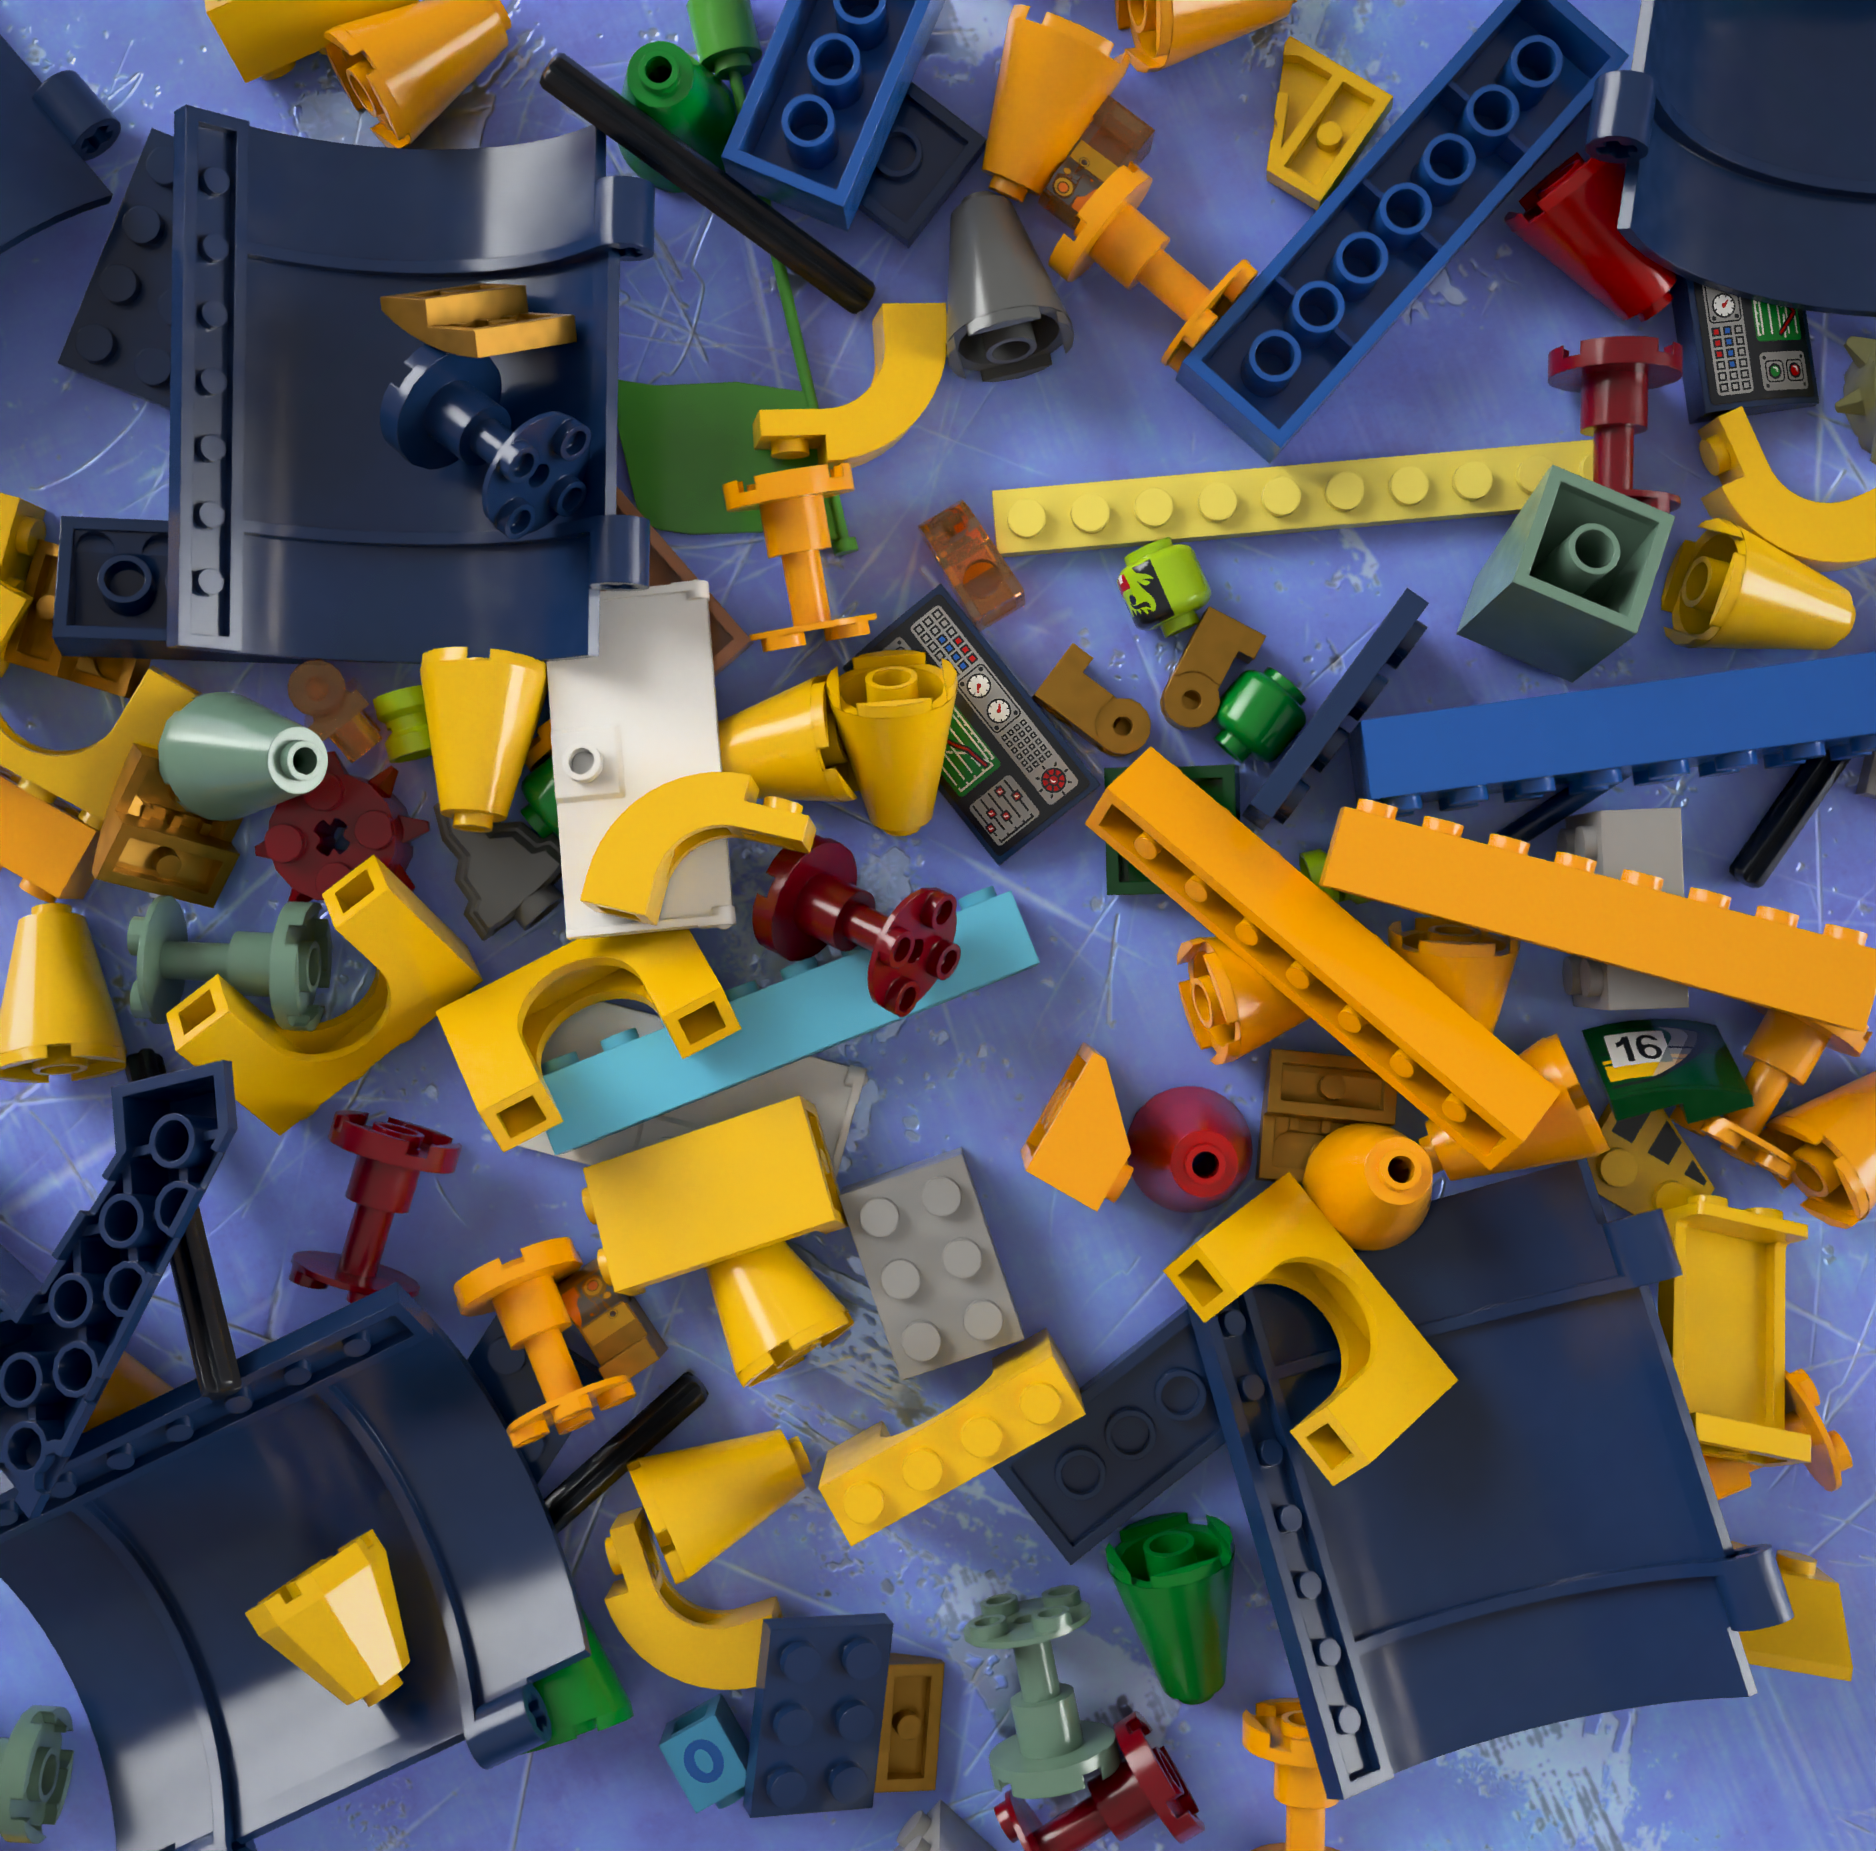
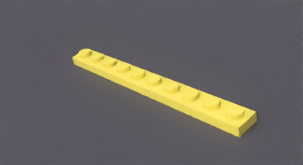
M1593 439L992 491L996 553L997 558L1145 546L1166 537H1170L1172 543L1519 514L1552 465L1593 481Z

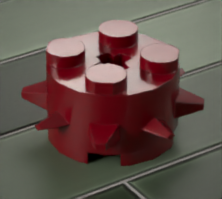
M336 751L327 752L328 767L321 783L310 792L277 804L269 820V830L265 834V841L254 846L256 856L272 859L276 871L292 887L288 902H310L313 899L324 900L322 893L373 854L413 892L415 886L405 872L413 857L414 846H411V842L431 830L429 821L406 817L409 816L406 807L392 793L399 772L396 768L390 766L368 780L349 775ZM338 827L346 828L343 836L350 842L346 850L335 848L336 840L334 834Z

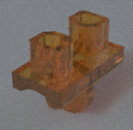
M320 659L307 660L299 664L290 674L287 685L288 695L294 707L303 714H307L304 720V727L315 732L322 741L329 737L351 763L355 762L383 739L379 733L381 731L380 727L364 709L369 705L367 691L355 677L345 684V679L339 669L330 662Z

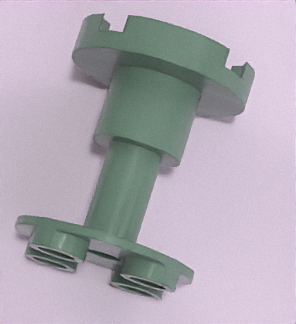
M158 896L149 906L146 916H134L128 926L127 947L131 955L137 956V980L133 983L130 993L132 1016L149 1019L153 1024L168 1023L166 1013L180 1003L185 980L209 981L219 974L243 996L270 997L275 1021L282 1030L313 1031L319 1025L325 1006L313 1005L316 989L329 988L331 979L332 942L328 919L317 918L319 911L323 907L317 902L290 901L281 909L273 933L237 931L232 936L230 943L188 942L186 921L180 904L173 896Z
M1075 1585L1057 1586L1044 1591L1040 1598L1018 1601L1017 1595L1012 1593L998 1594L980 1602L982 1615L972 1619L964 1627L965 1641L980 1648H1013L1021 1691L1016 1693L1010 1700L1017 1734L1000 1742L989 1754V1763L995 1789L1001 1792L1004 1786L1011 1784L1013 1797L1022 1799L1050 1798L1085 1789L1083 1775L1096 1769L1102 1774L1103 1780L1112 1775L1121 1763L1114 1729L1104 1723L1080 1720L1074 1688L1069 1684L1059 1683L1051 1644L1052 1639L1064 1636L1087 1623L1091 1617L1090 1605L1081 1600L1079 1587Z
M33 1705L21 1715L10 1738L0 1737V1834L7 1842L41 1843L46 1838L42 1834L41 1825H55L61 1814L70 1784L74 1750L61 1749V1732L73 1731L71 1716L64 1707Z

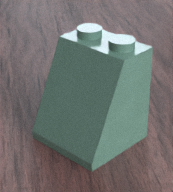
M1552 465L1475 578L1456 634L1573 683L1637 634L1675 516Z

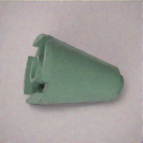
M231 692L203 693L192 698L194 699L193 701L188 703L181 711H175L166 721L158 744L159 772L164 783L170 784L175 795L181 801L178 803L187 812L208 820H237L310 792L321 783L328 767L326 747L315 732L245 696Z

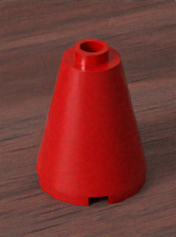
M1576 152L1546 175L1518 201L1525 209L1523 214L1508 212L1504 217V221L1513 233L1621 320L1625 321L1637 316L1640 322H1644L1659 313L1672 301L1673 295L1669 290L1677 281L1676 274L1645 257L1629 244L1617 230L1626 163H1607L1592 157L1584 161L1580 154Z
M1176 1087L1154 1095L1136 1112L1127 1133L1131 1150L1127 1160L1129 1161L1128 1165L1134 1168L1132 1177L1135 1183L1153 1202L1177 1212H1202L1224 1203L1241 1187L1252 1162V1137L1243 1115L1226 1097L1203 1087ZM1201 1152H1206L1205 1158L1198 1165L1192 1167L1195 1156Z

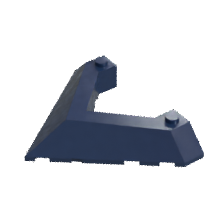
M221 1060L111 1087L116 1154L102 1174V1177L108 1182L91 1209L78 1212L52 1253V1256L58 1261L43 1284L0 1244V1469L18 1490L19 1494L14 1500L29 1519L40 1517L238 1129L232 1061Z

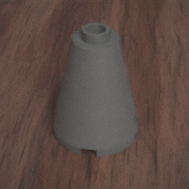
M991 191L972 193L962 200L950 217L946 357L948 366L957 376L965 379L964 368L980 371L982 382L1019 379L1042 371L1052 365L1050 353L1058 349L1062 344L1065 354L1072 348L1074 330L1071 319L1012 202Z

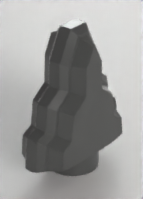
M439 802L433 807L441 839L458 859L455 882L468 900L464 916L481 940H487L514 920L526 931L546 917L563 900V894L554 885L562 877L559 837L555 834H551L543 839L521 821L493 822L491 832L461 831L453 828L452 818L441 815Z

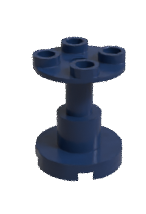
M425 344L414 351L404 362L412 371L404 378L400 388L390 382L381 404L380 427L386 442L399 452L405 460L412 465L428 470L449 466L460 459L470 466L490 464L482 489L484 514L497 530L510 539H520L526 534L535 532L549 524L558 515L562 517L571 516L582 506L587 494V487L582 481L589 464L591 431L585 424L573 416L559 411H551L531 418L513 432L508 411L499 405L502 392L501 375L499 369L489 356L482 358L459 356Z

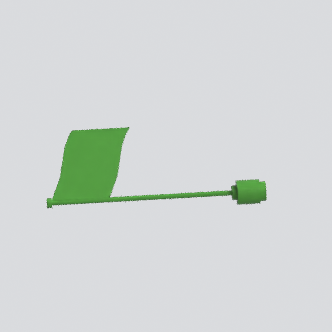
M689 0L686 8L699 63L712 73H715V76L720 80H730L737 114L739 115L746 98L742 77L751 73L753 70L752 64L762 57V49L750 0ZM756 194V196L772 207L770 199ZM772 255L770 256L802 391L740 382L650 385L618 379L617 426L636 507L644 518L650 520V524L654 529L688 535L763 533L760 510L727 512L722 485L735 480L743 481L744 492H747L746 485L755 484L754 476L818 465L817 449H809V456L798 459H776L771 457V450H754L752 424L759 410L819 409L787 268ZM840 495L824 498L830 538L833 541L831 544L834 556L858 551L856 537H849Z

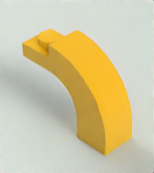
M882 303L872 320L874 373L869 389L856 400L834 408L759 410L752 424L754 450H771V457L776 459H798L809 456V449H817L818 465L828 464L830 473V469H833V466L840 465L841 463H850L852 469L877 458L893 447L926 409L940 382L947 353L946 303Z
M1742 406L1718 416L1698 430L1701 437L1699 451L1702 461L1712 475H1718L1722 484L1721 487L1700 498L1712 519L1720 518L1739 525L1819 573L1851 568L1876 558V488L1852 499L1835 503L1815 502L1794 494L1772 472Z
M707 772L681 777L646 793L630 805L610 826L593 855L580 901L595 912L657 926L667 886L674 870L697 847L718 839L740 838L810 854L816 827L809 815L802 814L803 806L796 802L779 797L765 796L763 805L756 804L760 789L751 775L735 772Z
M643 1506L618 1514L609 1530L611 1536L605 1538V1549L613 1573L615 1575L623 1573L624 1578L613 1582L604 1601L613 1622L627 1643L654 1668L681 1682L715 1690H738L756 1687L763 1619L783 1618L777 1596L730 1610L708 1609L688 1601L673 1588L663 1571Z

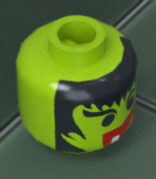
M1166 537L1147 544L1124 557L1127 567L1120 572L1117 585L1131 618L1138 629L1150 631L1161 628L1164 637L1168 638L1200 623L1196 611L1208 603L1211 597V589L1195 552L1190 546L1183 544L1173 545L1171 538Z

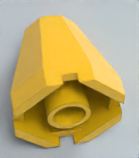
M373 1529L337 1549L339 1553L321 1559L263 1598L257 1603L258 1605L245 1612L259 1637L343 1703L349 1705L363 1698L368 1707L378 1703L403 1684L398 1673L410 1663L387 1553Z

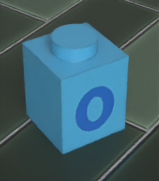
M722 1693L666 1723L658 1746L696 1813L714 1803L718 1809L725 1808L744 1796L749 1741Z

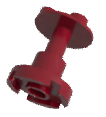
M1612 336L1580 341V354L1569 356V351L1564 349V345L1550 351L1548 354V384L1563 391L1581 393L1580 433L1594 437L1593 482L1669 514L1680 508L1681 498L1678 495L1661 491L1633 489L1634 435L1648 430V389L1659 388L1681 379L1683 375L1682 345L1673 342L1672 345L1664 347V352H1660L1659 338Z
M815 834L810 854L783 848L772 860L766 871V874L775 877L767 898L758 893L756 895L753 905L752 924L756 940L761 946L788 961H802L811 958L827 945L843 952L850 951L858 945L871 951L872 955L867 978L871 999L883 1009L899 1017L908 1015L914 1009L916 1003L931 989L937 979L946 980L949 978L960 960L961 949L959 945L953 943L957 925V901L952 894L936 887L921 888L907 896L890 916L876 910L873 895L856 886L857 867L852 852L843 844L831 838H822Z
M352 1110L336 1111L328 1138L330 1142L342 1149L357 1154L345 1194L347 1199L356 1203L342 1254L320 1251L296 1252L291 1259L292 1269L289 1280L300 1286L312 1289H327L328 1285L347 1290L346 1300L350 1303L356 1302L395 1282H398L412 1298L416 1297L420 1290L417 1281L400 1271L381 1265L380 1261L394 1214L409 1212L421 1171L439 1174L455 1172L462 1145L460 1143L451 1144L453 1138L438 1131L391 1117L388 1118L387 1123L374 1122L373 1126H368L366 1123L369 1113Z
M1134 1711L1113 1725L1116 1738L1125 1758L1121 1760L1118 1769L1109 1777L1103 1780L1100 1773L1087 1781L1091 1796L1042 1825L1025 1799L1013 1797L1012 1789L1005 1793V1800L994 1807L996 1818L1006 1836L1012 1843L1019 1840L1025 1851H1081L1111 1831L1119 1841H1123L1159 1817L1173 1837L1180 1844H1184L1203 1832L1205 1825L1195 1815L1199 1812L1196 1802L1165 1747L1158 1748L1156 1746L1151 1748L1145 1736L1151 1733L1153 1729L1138 1711Z

